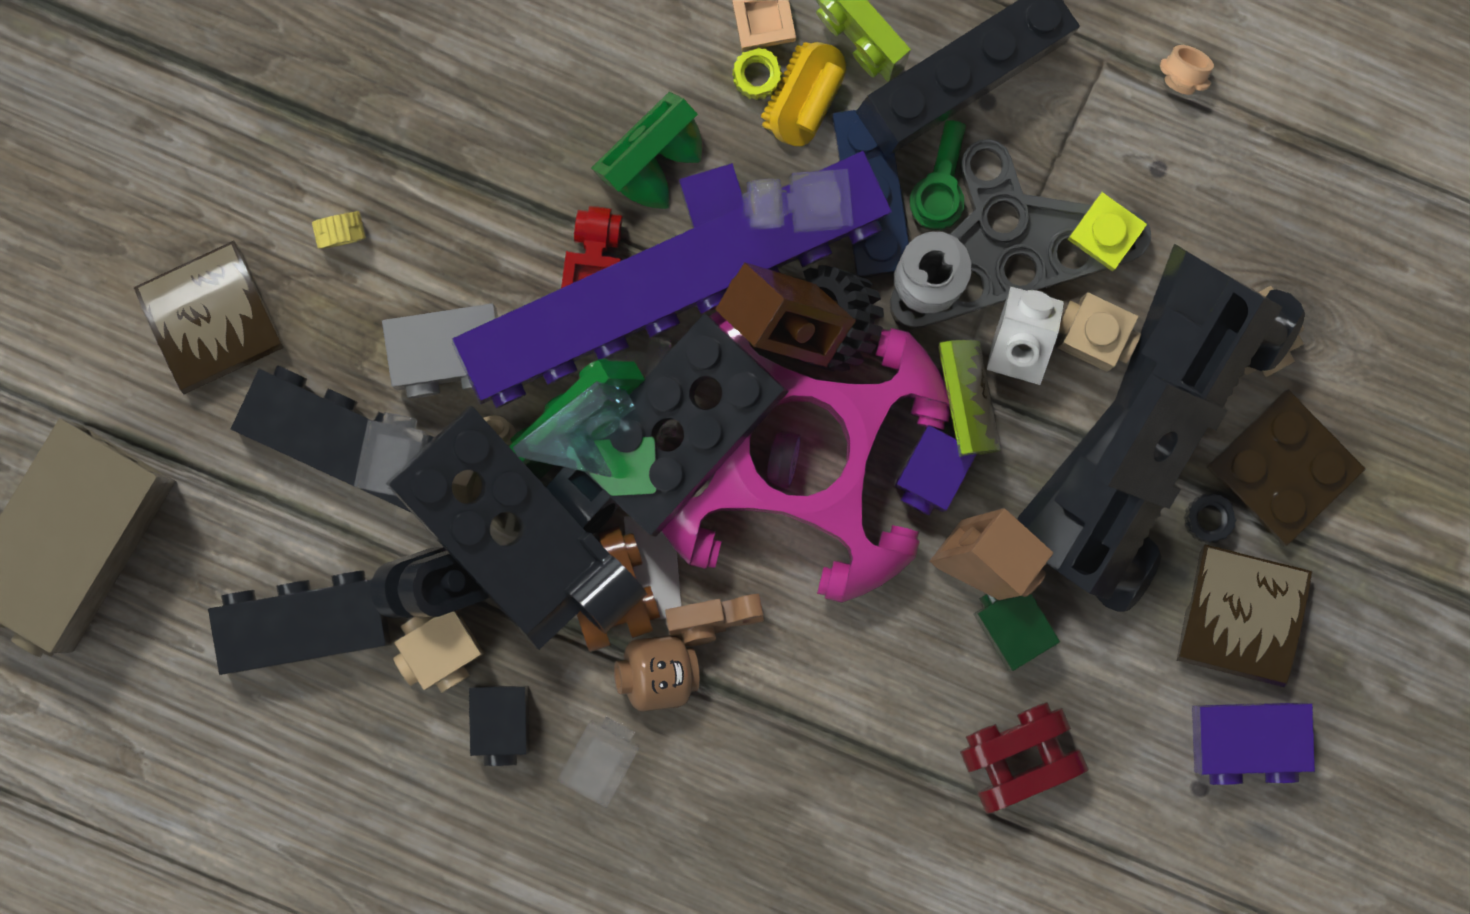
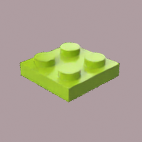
M816 0L820 6L816 11L820 20L835 36L840 35L842 32L845 33L857 48L852 52L854 58L871 77L874 78L880 73L889 82L905 69L911 49L868 0Z

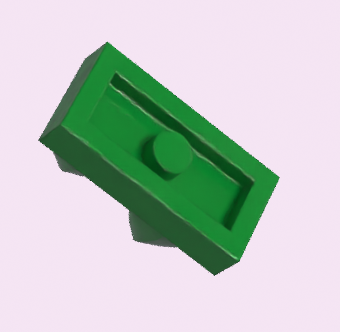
M669 91L591 169L605 184L621 192L630 200L651 208H669L668 183L662 167L655 156L660 153L664 157L676 162H701L702 137L699 127L694 120L698 115L697 112L684 98Z

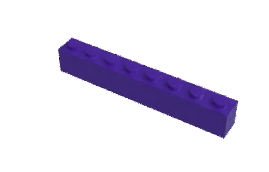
M861 151L452 338V345L480 405L492 400L495 408H499L525 396L526 391L523 385L544 376L547 385L574 374L578 371L574 362L595 353L598 360L607 359L629 348L626 338L646 329L651 338L680 324L677 315L697 306L700 314H704L716 309L727 291L731 280L737 275L744 262L780 273L778 268L798 259L802 268L833 254L829 245L849 236L852 244H856L880 233L883 229L879 222L884 220L892 211L864 151Z

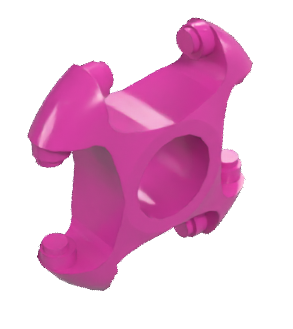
M716 311L710 317L789 391L776 406L790 401L810 402L827 410L841 425L847 442L846 464L839 478L826 490L809 496L786 495L771 488L756 472L750 456L751 433L716 471L709 486L699 496L691 498L662 530L663 534L687 564L704 569L707 567L715 568L722 541L714 540L716 531L700 527L701 522L709 514L718 511H756L782 514L813 526L838 539L848 550L849 564L833 561L832 568L823 567L817 594L824 595L825 599L843 603L882 586L898 575L916 558L920 542L917 540L919 532L892 525L890 533L882 531L878 546L873 545L866 538L862 526V491L866 461L890 407L899 400L906 398L914 399L911 414L918 416V425L924 427L930 425L937 430H944L945 424L949 423L951 410L946 385L936 365L924 348L908 331L894 328L890 330L882 329L876 356L883 357L882 366L897 369L896 375L892 380L880 384H845L815 380L786 369L759 355L750 346L749 341Z

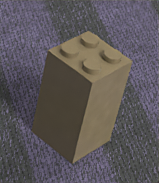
M59 418L0 515V627H7L15 632L11 641L38 657H41L43 653L52 657L54 653L73 652L176 481L83 425Z

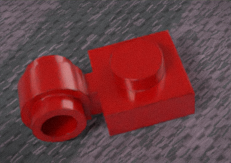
M589 206L588 211H577L574 242L584 244L586 251L585 254L566 251L561 288L622 261L621 258L603 256L604 252H607L608 247H619L622 215L612 214V208Z

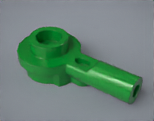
M946 120L944 123L933 172L920 180L914 186L910 195L909 208L913 218L921 226L930 230H943L951 227L960 219L964 210V195L958 185V180L954 176L966 125L954 120Z

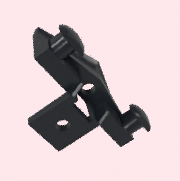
M1176 244L1173 245L1115 401L1017 518L1020 523L1054 552L1046 564L1089 594L1095 595L1107 608L1117 612H1125L1136 605L1150 586L1161 561V553L1158 546L1148 537L1149 529L1155 526V519L1161 516V510L1164 507L1170 509L1181 491L1175 485V482L1208 427L1217 430L1228 411L1224 406L1227 398L1233 394V388L1239 384V378L1245 374V368L1250 367L1259 371L1274 369L1286 356L1301 330L1305 312L1302 304L1291 293L1274 289L1270 290L1265 297Z

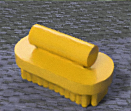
M804 42L802 46L797 45L795 47V51L792 53L793 58H790V64L786 66L787 70L784 71L785 77L781 78L782 83L778 84V88L774 91L775 94L771 96L768 106L764 108L765 112L761 114V118L765 120L762 126L773 132L774 136L783 143L792 146H804L815 137L844 80L846 62L843 54L836 47L822 42Z

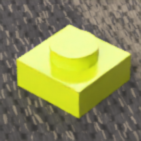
M1101 192L1067 240L1113 272L1144 230L1147 223Z

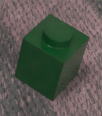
M984 594L979 598L984 607L973 615L1008 671L1016 670L1060 643V640L1031 594L1026 597L1021 595L1003 600H998L988 594Z

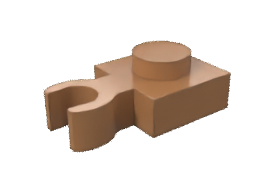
M759 594L746 595L723 602L720 599L665 609L670 636H677L683 640L685 646H699L711 643L716 640V633L725 632L728 627L750 625L764 621Z

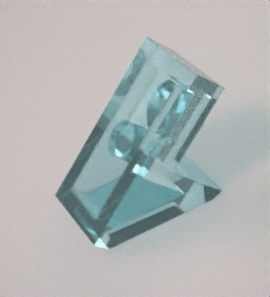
M597 381L516 444L513 449L517 457L611 477L612 473L594 440L602 439L615 432L621 425L620 420L636 407L625 389Z

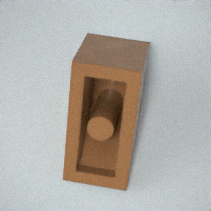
M1003 508L962 519L929 562L937 569L998 600H1003L1021 595L1026 597L1031 594L1045 578L1046 571L1043 569V566L1054 552Z

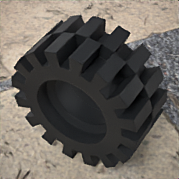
M818 265V270L811 267L804 270V281L816 284L833 300L837 299L838 305L856 321L826 367L796 358L793 359L833 372L835 370L841 372L850 370L849 364L859 366L865 361L860 352L863 351L871 354L876 347L875 344L869 341L871 335L881 336L883 327L874 324L876 318L884 317V309L873 305L881 300L879 292L870 289L873 284L868 279L836 267Z

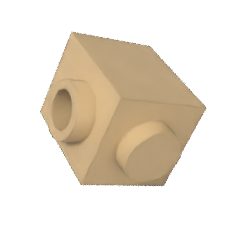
M1087 292L1078 304L1071 300L1068 302L1061 316L1059 332L1064 335L1057 348L1108 372L1115 367L1118 360L1124 363L1129 361L1141 333L1132 330L1138 316Z
M456 610L439 617H414L403 624L401 629L405 636L394 642L400 654L393 657V660L410 686L419 682L423 690H427L437 685L440 692L443 693L469 677L470 675L465 666L485 653L460 612Z

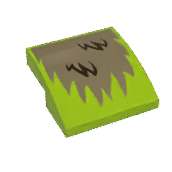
M951 340L941 342L938 348L959 457L1001 451L980 341Z

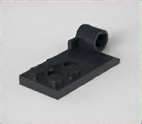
M468 406L385 483L538 650L580 611L595 627L606 634L647 595L637 579L615 557L610 555L591 533L586 532L473 406ZM465 470L475 472L482 483L480 495L470 503L459 502L452 492V482L455 476ZM503 512L512 513L517 518L520 526L517 538L507 545H500L495 542L490 533L492 520Z

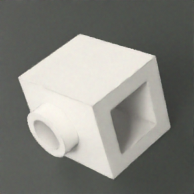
M1010 286L993 338L987 370L1041 385L1059 333L1064 301L1050 298L1047 294L1040 291H1025Z

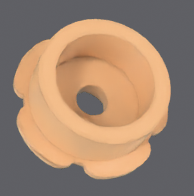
M1177 45L1173 48L1167 59H1162L1160 62V69L1166 75L1164 78L1166 84L1179 93L1191 95L1195 90L1204 91L1211 85V81L1208 78L1214 68V64L1205 53L1187 45Z

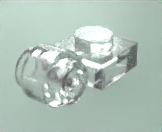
M848 169L791 173L789 176L790 193H787V190L781 189L780 179L754 180L747 182V193L742 194L744 218L750 219L751 229H771L785 226L784 216L789 213L793 215L794 233L847 229L853 226Z

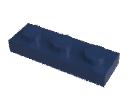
M857 110L832 114L838 159L841 161L864 151L892 211L884 220L879 222L883 231L864 241L852 244L856 274L862 278L895 273L900 258L909 244L895 153L886 158L857 115Z

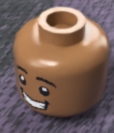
M677 636L635 639L626 646L624 659L616 661L614 665V678L618 694H627L630 703L638 711L679 708L688 702L691 692H696L699 688V665L695 650L692 647L686 648L683 641Z

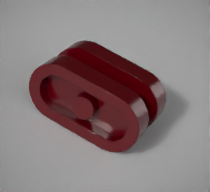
M1045 702L1017 714L1020 724L1000 733L997 725L994 724L966 736L969 747L961 750L960 754L968 772L985 767L992 784L978 792L986 814L1018 803L1069 781L1089 770L1081 750L1077 749L1064 754L1056 737L1071 729L1063 708L1051 711L1048 702ZM1036 745L1043 763L1012 776L1005 758Z

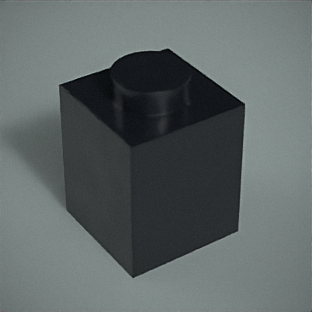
M529 686L469 688L470 756H483L484 766L517 765V755H526L530 752Z

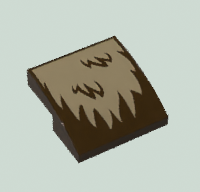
M231 241L134 287L155 339L183 395L284 348L266 303L260 296L242 252L235 241Z
M1204 544L1199 554L1191 602L1185 611L1177 661L1285 688L1299 641L1313 571Z

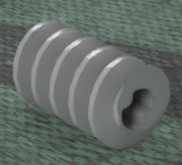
M927 232L915 237L906 246L894 273V286L899 298L909 308L920 313H938L948 309L959 299L971 277L972 261L967 248L956 237L945 232ZM925 263L937 265V274L945 277V282L941 284L927 282L928 274L924 270H919V266Z

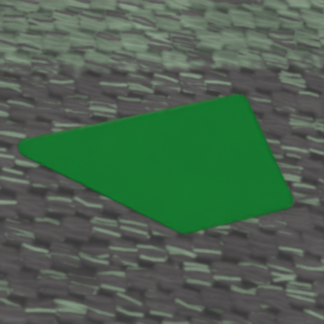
M643 437L639 448L630 453L616 450L612 446L610 439L573 441L563 444V448L572 457L584 446L590 475L611 496L653 494L656 492V488L652 485L649 478L650 467L655 461V439L653 437Z

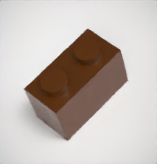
M744 262L737 275L731 280L727 291L715 309L754 347L825 367L856 321L816 284Z

